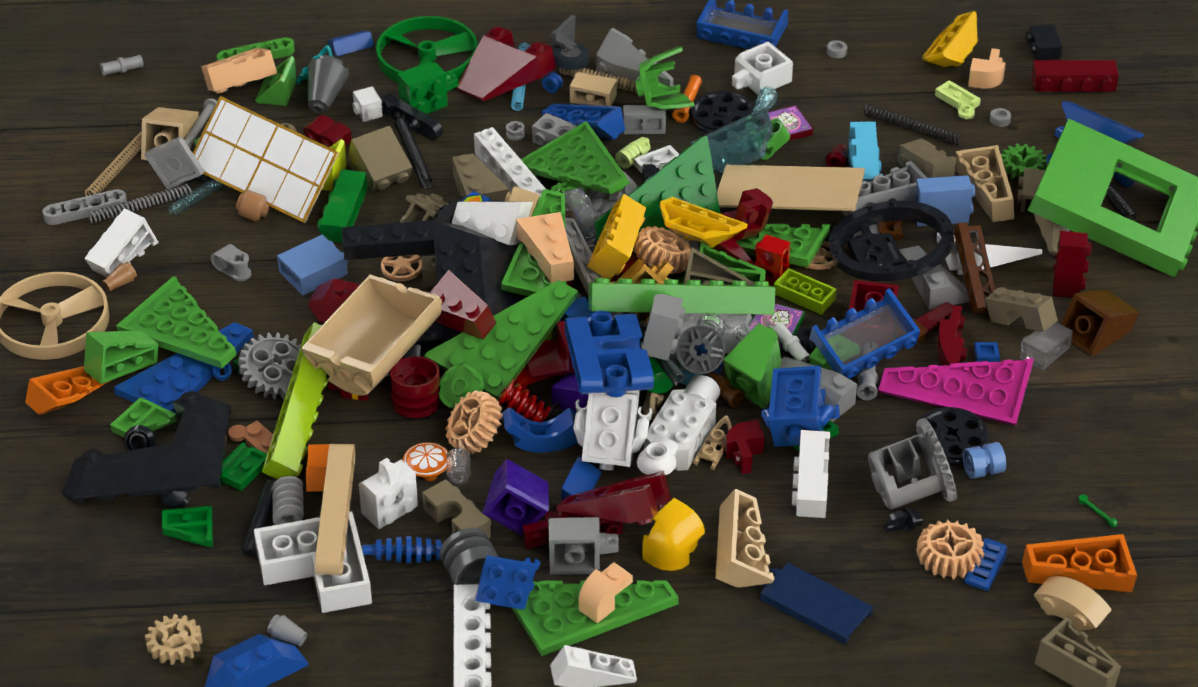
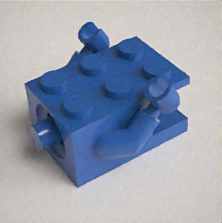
M820 366L773 369L770 407L762 410L761 417L767 428L771 430L775 447L800 445L801 430L823 431V426L830 419L840 417L839 404L825 405L826 390L820 389L822 373Z

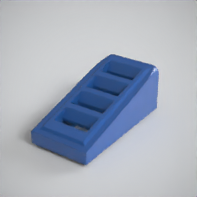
M985 538L983 540L984 545L981 547L984 557L981 558V555H979L981 559L980 567L974 563L975 569L972 572L968 571L964 583L988 592L1006 559L1007 546ZM975 574L984 576V577L987 578V580H986V579H983V578H981V577L975 576Z

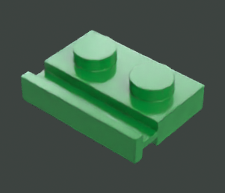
M242 442L223 461L222 475L219 478L222 479L223 483L242 491L262 472L267 454L252 446L249 448L246 446V443Z

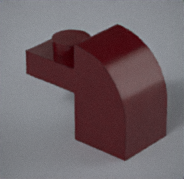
M758 420L736 424L728 431L726 436V459L733 458L734 464L739 465L742 474L751 473L752 455L761 454L764 450V434Z

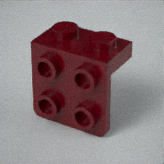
M565 321L557 322V339L544 341L527 363L532 379L574 373L565 335Z

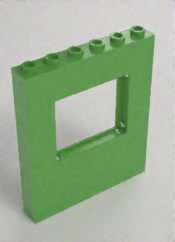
M1068 119L1028 211L1074 232L1088 233L1089 239L1175 277L1178 270L1183 271L1188 259L1185 257L1189 256L1193 247L1191 244L1198 233L1196 232L1198 230V177ZM1118 163L1122 164L1120 168L1117 167ZM1114 172H1118L1169 196L1157 231L1101 206Z

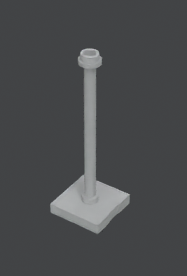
M215 99L205 100L203 103L204 110L185 139L180 136L145 153L144 156L167 190L203 174L204 169L189 147L212 114L217 104Z

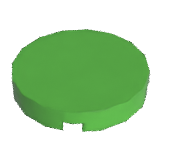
M468 364L452 366L440 379L439 397L443 404L454 410L455 403L458 404L460 398L466 397L468 392L472 393L475 390L483 391V377L478 370Z

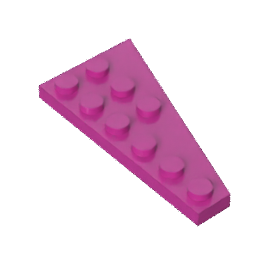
M1034 358L1012 361L1011 359L1003 360V362L989 363L987 361L954 363L946 366L929 365V367L917 368L913 366L885 368L878 391L882 394L939 408H961L974 413L980 418L1016 426Z

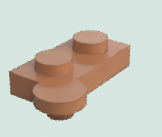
M258 421L246 427L235 425L228 431L231 440L239 442L245 440L249 448L252 446L266 454L268 453L273 434Z

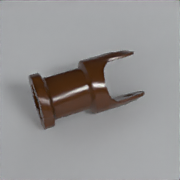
M715 371L708 373V376L720 388L718 398L727 401L728 405L732 408L739 406L744 399L745 392L740 388L737 389L732 386L731 382Z

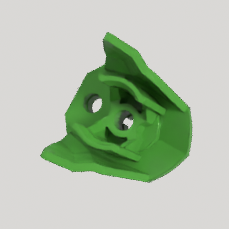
M675 47L640 63L639 76L636 78V88L638 96H644L648 107L655 106L660 109H673L695 106L694 102L689 100L685 94H677L680 93V84L666 86L658 81V76L663 71L674 69V60L652 65L683 51L682 47Z

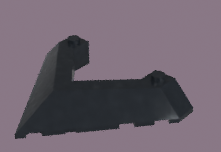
M194 391L183 393L180 398L173 401L180 423L172 444L105 454L95 448L87 450L82 456L74 460L62 491L63 496L77 503L85 502V497L97 496L98 500L115 499L118 494L128 493L129 497L173 491H192L208 485L211 488H220L221 482L219 477L222 475V459L225 457L226 431L229 429L230 422L228 416L231 414L230 405Z

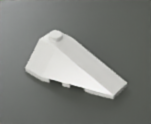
M954 243L950 254L946 258L949 270L957 271V275H963L957 245ZM985 244L990 267L1042 254V249ZM974 252L976 264L980 266L982 258Z

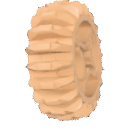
M647 226L641 229L634 244V252L638 258L647 263L649 267L653 265L657 267L666 259L674 267L670 274H681V272H685L687 269L691 246L689 242L685 241L684 237H680L678 234L663 227Z
M476 390L472 393L468 392L466 397H461L458 404L455 403L454 410L450 411V418L447 419L449 424L445 430L447 431L446 437L449 439L448 443L456 448V450L472 455L475 452L480 453L482 447L487 448L488 442L493 441V436L498 433L496 430L501 425L499 420L503 415L500 413L502 407L499 406V401L487 392Z
M948 519L945 523L937 521L935 525L929 524L928 528L923 529L921 536H919L917 541V557H919L920 564L925 566V570H932L934 576L941 574L943 579L946 576H951L953 580L956 576L964 578L968 571L972 572L975 569L974 563L978 567L980 566L981 559L979 555H981V558L984 557V552L981 548L984 542L981 539V535L976 534L975 528L968 529L967 523L960 525L958 520L955 523H950Z

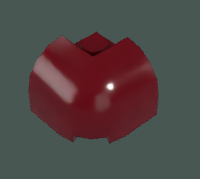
M755 188L743 191L737 210L722 213L724 216L747 223L746 229L732 237L735 241L753 238L761 233L766 226L773 201L760 189Z

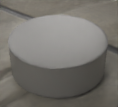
M839 40L831 41L827 44V55L832 58H842L847 54V45Z
M997 108L991 111V124L997 127H1005L1010 124L1011 113L1008 110Z

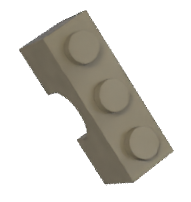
M1001 287L995 289L992 294L985 298L990 320L993 323L1010 325L1021 316L1026 329L1044 332L1058 321L1053 299L1050 296H1044L1039 293H1027L1022 290H1009Z
M445 479L422 492L423 509L437 523L446 518H454L451 520L452 534L467 528H479L487 534L488 538H491V521L489 517L482 514L470 499H466L457 486H453Z

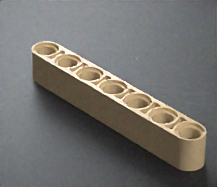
M354 444L329 445L315 556L316 575H342L355 466Z

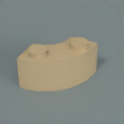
M1049 577L1034 594L1047 615H1056L1063 619L1068 617L1078 632L1097 628L1111 611L1108 604L1095 591L1067 577Z

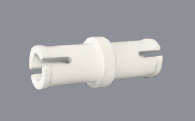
M783 322L773 327V330L778 335V339L783 344V349L786 352L789 351L795 360L806 363L809 360L810 354L799 343V338L793 336Z

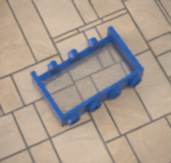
M709 0L697 21V38L744 49H752L766 42L776 47L785 28H788V10L784 9L779 21L773 20V10L771 8H766L763 17L754 16V6L752 4H747L744 13L735 11V2L733 0L727 1L725 9L717 8L716 0Z
M889 288L886 290L883 300L876 303L871 298L866 302L863 310L856 312L854 308H851L847 311L845 319L837 322L835 318H831L827 321L826 328L821 331L817 325L813 326L809 340L815 343L835 372L850 379L856 376L860 370L864 368L870 369L884 358L890 359L904 348H912L917 343L920 329Z

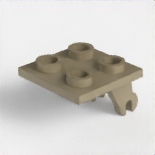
M416 194V196L407 195L405 200L411 204L406 214L401 218L400 223L412 222L422 209L426 210L422 221L433 220L436 212L444 204L448 205L449 203L444 202L443 198L437 194H431L430 196Z

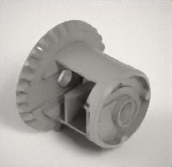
M922 418L916 423L918 435L870 452L868 455L874 486L888 509H896L941 492L946 501L957 500L956 487L948 461L932 426L926 418ZM921 453L930 477L918 481L917 478L913 477L922 474L920 460L917 455ZM891 465L899 483L911 479V484L897 488L893 475L889 476L884 466Z

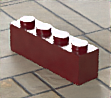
M1033 60L1031 78L1034 92L1116 91L1119 73L1115 60Z

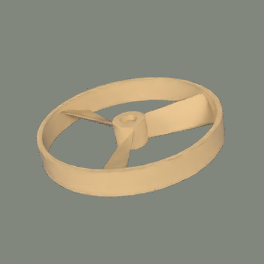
M48 272L34 275L12 285L0 296V318L8 306L41 313L45 330L40 345H30L16 341L7 336L0 328L1 344L14 354L26 358L40 360L57 359L76 354L85 349L86 333L73 340L58 344L57 326L63 322L64 318L104 306L100 319L87 332H105L109 323L108 302L103 289L93 280L75 273ZM49 286H71L83 289L81 292L58 304L53 302L47 303L40 309L18 299L28 292Z

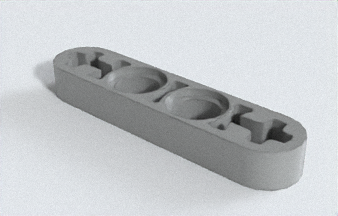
M116 189L48 205L43 209L44 222L48 225H57L87 218L90 211L94 212L96 210L98 212V209H106L107 206L111 207V205L127 203L126 193L123 190ZM96 203H99V204H100V205H97V206H91L92 204H96ZM75 208H78V209H79V210H76V211H69V210L75 209Z

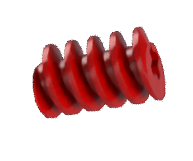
M512 379L500 395L499 406L506 402V409L509 407L511 409L514 408L524 418L534 422H542L550 412L551 407L547 406L543 409V400L536 403V395L528 398L529 390L525 389L520 392L522 385L518 383L513 386L514 379Z

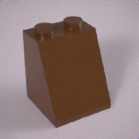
M1106 289L1075 293L1057 333L1088 355L1094 356L1131 332L1140 312Z

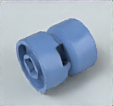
M993 442L984 444L982 449L979 446L964 449L963 464L968 477L976 479L985 477L987 473L994 475L1005 472L1006 457L1000 443Z

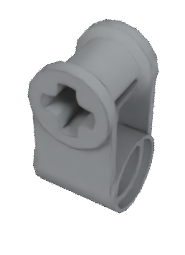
M228 244L211 255L213 266L233 280L241 282L251 277V270L248 268V254L237 249L234 245Z

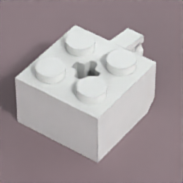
M763 43L737 56L735 59V74L732 76V86L736 89L748 86L760 96L792 82L793 61L771 43Z
M388 458L379 462V472L359 483L361 513L378 529L418 507L416 472L402 460L391 463Z

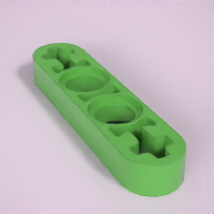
M279 38L224 50L217 54V61L255 48L270 50L273 59L287 57L295 52L294 41L290 38Z

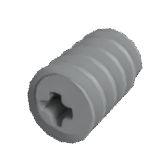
M293 476L278 479L272 487L273 523L280 525L302 521L304 517L303 482Z

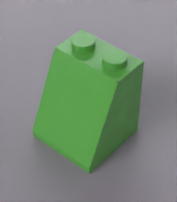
M758 323L723 359L726 377L731 382V385L737 389H742L745 392V398L765 409L771 396L773 369L780 368L782 360L777 333L772 328Z

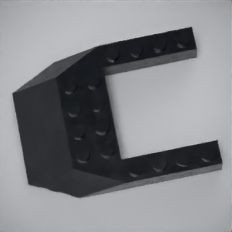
M433 220L342 227L344 260L434 253L437 283L450 270L489 306L493 316L529 297L501 289V283L519 243L517 245H507L462 225ZM434 322L414 345H420L423 349V354H426L428 351L463 332Z

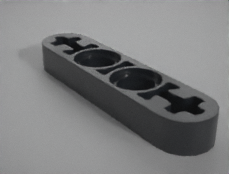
M386 94L380 98L383 113L396 121L405 119L409 128L432 141L443 134L441 124L434 118L392 94Z

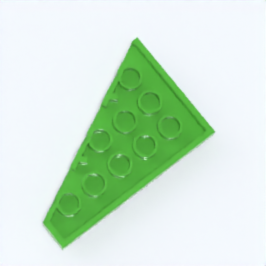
M587 121L520 159L533 175L610 195L630 184L623 171Z
M558 280L494 315L496 324L484 340L463 332L428 351L425 354V358L431 359L439 368L445 371L455 365H470L478 370L483 377V392H487L499 401L501 393L512 379L515 381L557 325V322L560 321L577 298L578 291Z

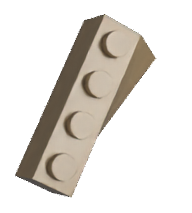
M734 489L720 505L716 579L736 588L772 583L774 581L773 573L769 572L768 569L770 558L768 554H765L763 546L766 540L759 528L762 522L757 499L737 489Z

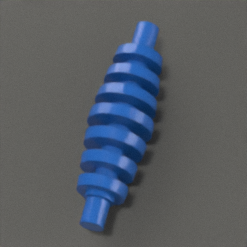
M406 536L405 545H402L401 537H396L395 545H391V538H386L385 545H381V539L376 540V543H373V545H362L363 555L376 556V560H381V555H385L386 561L390 562L391 555H395L397 563H401V555H405V563L411 564L412 555H415L416 563L421 562V555H425L426 562L431 561V555H435V560H441L440 548L443 544H441V540L436 539L435 545H431V539L426 538L425 545H422L421 537H416L415 545H412L411 536Z

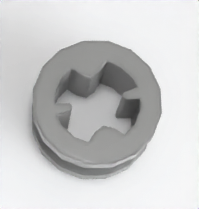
M519 121L509 122L506 125V137L512 141L523 139L525 136L524 124Z

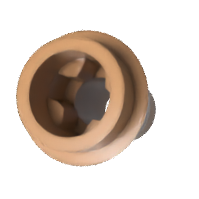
M129 262L120 263L102 283L111 292L118 287L133 282L134 278L137 277V273Z

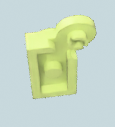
M947 81L935 89V96L957 108L959 117L963 119L974 117V109L980 105L979 97L951 81Z

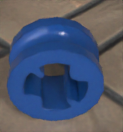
M550 72L543 78L542 85L546 91L555 93L562 87L563 81L557 73Z

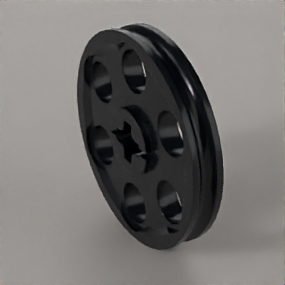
M715 91L706 93L694 101L695 106L691 107L692 123L700 131L710 135H735L745 131L753 122V105L746 97L734 92ZM709 103V104H712V105H710V106H705V105H703V104ZM719 124V125H722V126H721V127H714L713 125Z
M943 407L934 409L922 417L926 418L930 425L936 428L934 432L950 465L963 464L964 449L975 447L969 445L968 442H978L981 449L984 444H987L988 430L985 423L970 411L955 407ZM945 417H952V418H954L955 420H954V421H946V420H944L943 418H945ZM966 425H974V426H976L977 428H976V429H968V428H966L965 426H966ZM957 450L961 454L952 455L949 453V451Z

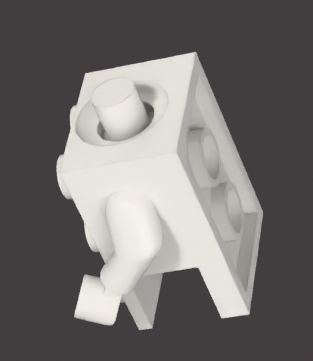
M640 390L626 391V394L622 397H610L606 393L589 394L585 408H580L579 400L576 401L577 413L574 421V432L578 444L583 447L582 461L600 463L599 469L614 470V465L630 467L633 453L640 450L647 438L649 421L652 418L651 408L647 415L641 414L642 407L638 408Z

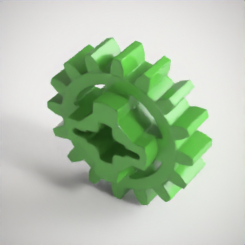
M1016 144L1015 148L1008 146V150L1004 149L1001 157L1006 174L1010 173L1011 178L1015 176L1019 178V176L1023 177L1024 168L1045 170L1047 164L1046 155H1042V150L1036 151V146L1029 148L1027 144H1024L1022 147Z

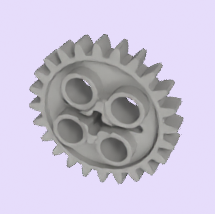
M268 332L266 338L259 334L257 340L251 338L249 344L245 343L244 349L240 352L238 366H240L239 374H243L242 381H249L248 388L255 386L256 394L264 391V397L270 393L273 399H276L277 394H280L282 399L285 398L301 344L296 345V338L289 341V335L280 338V334L277 332L276 336L272 337Z

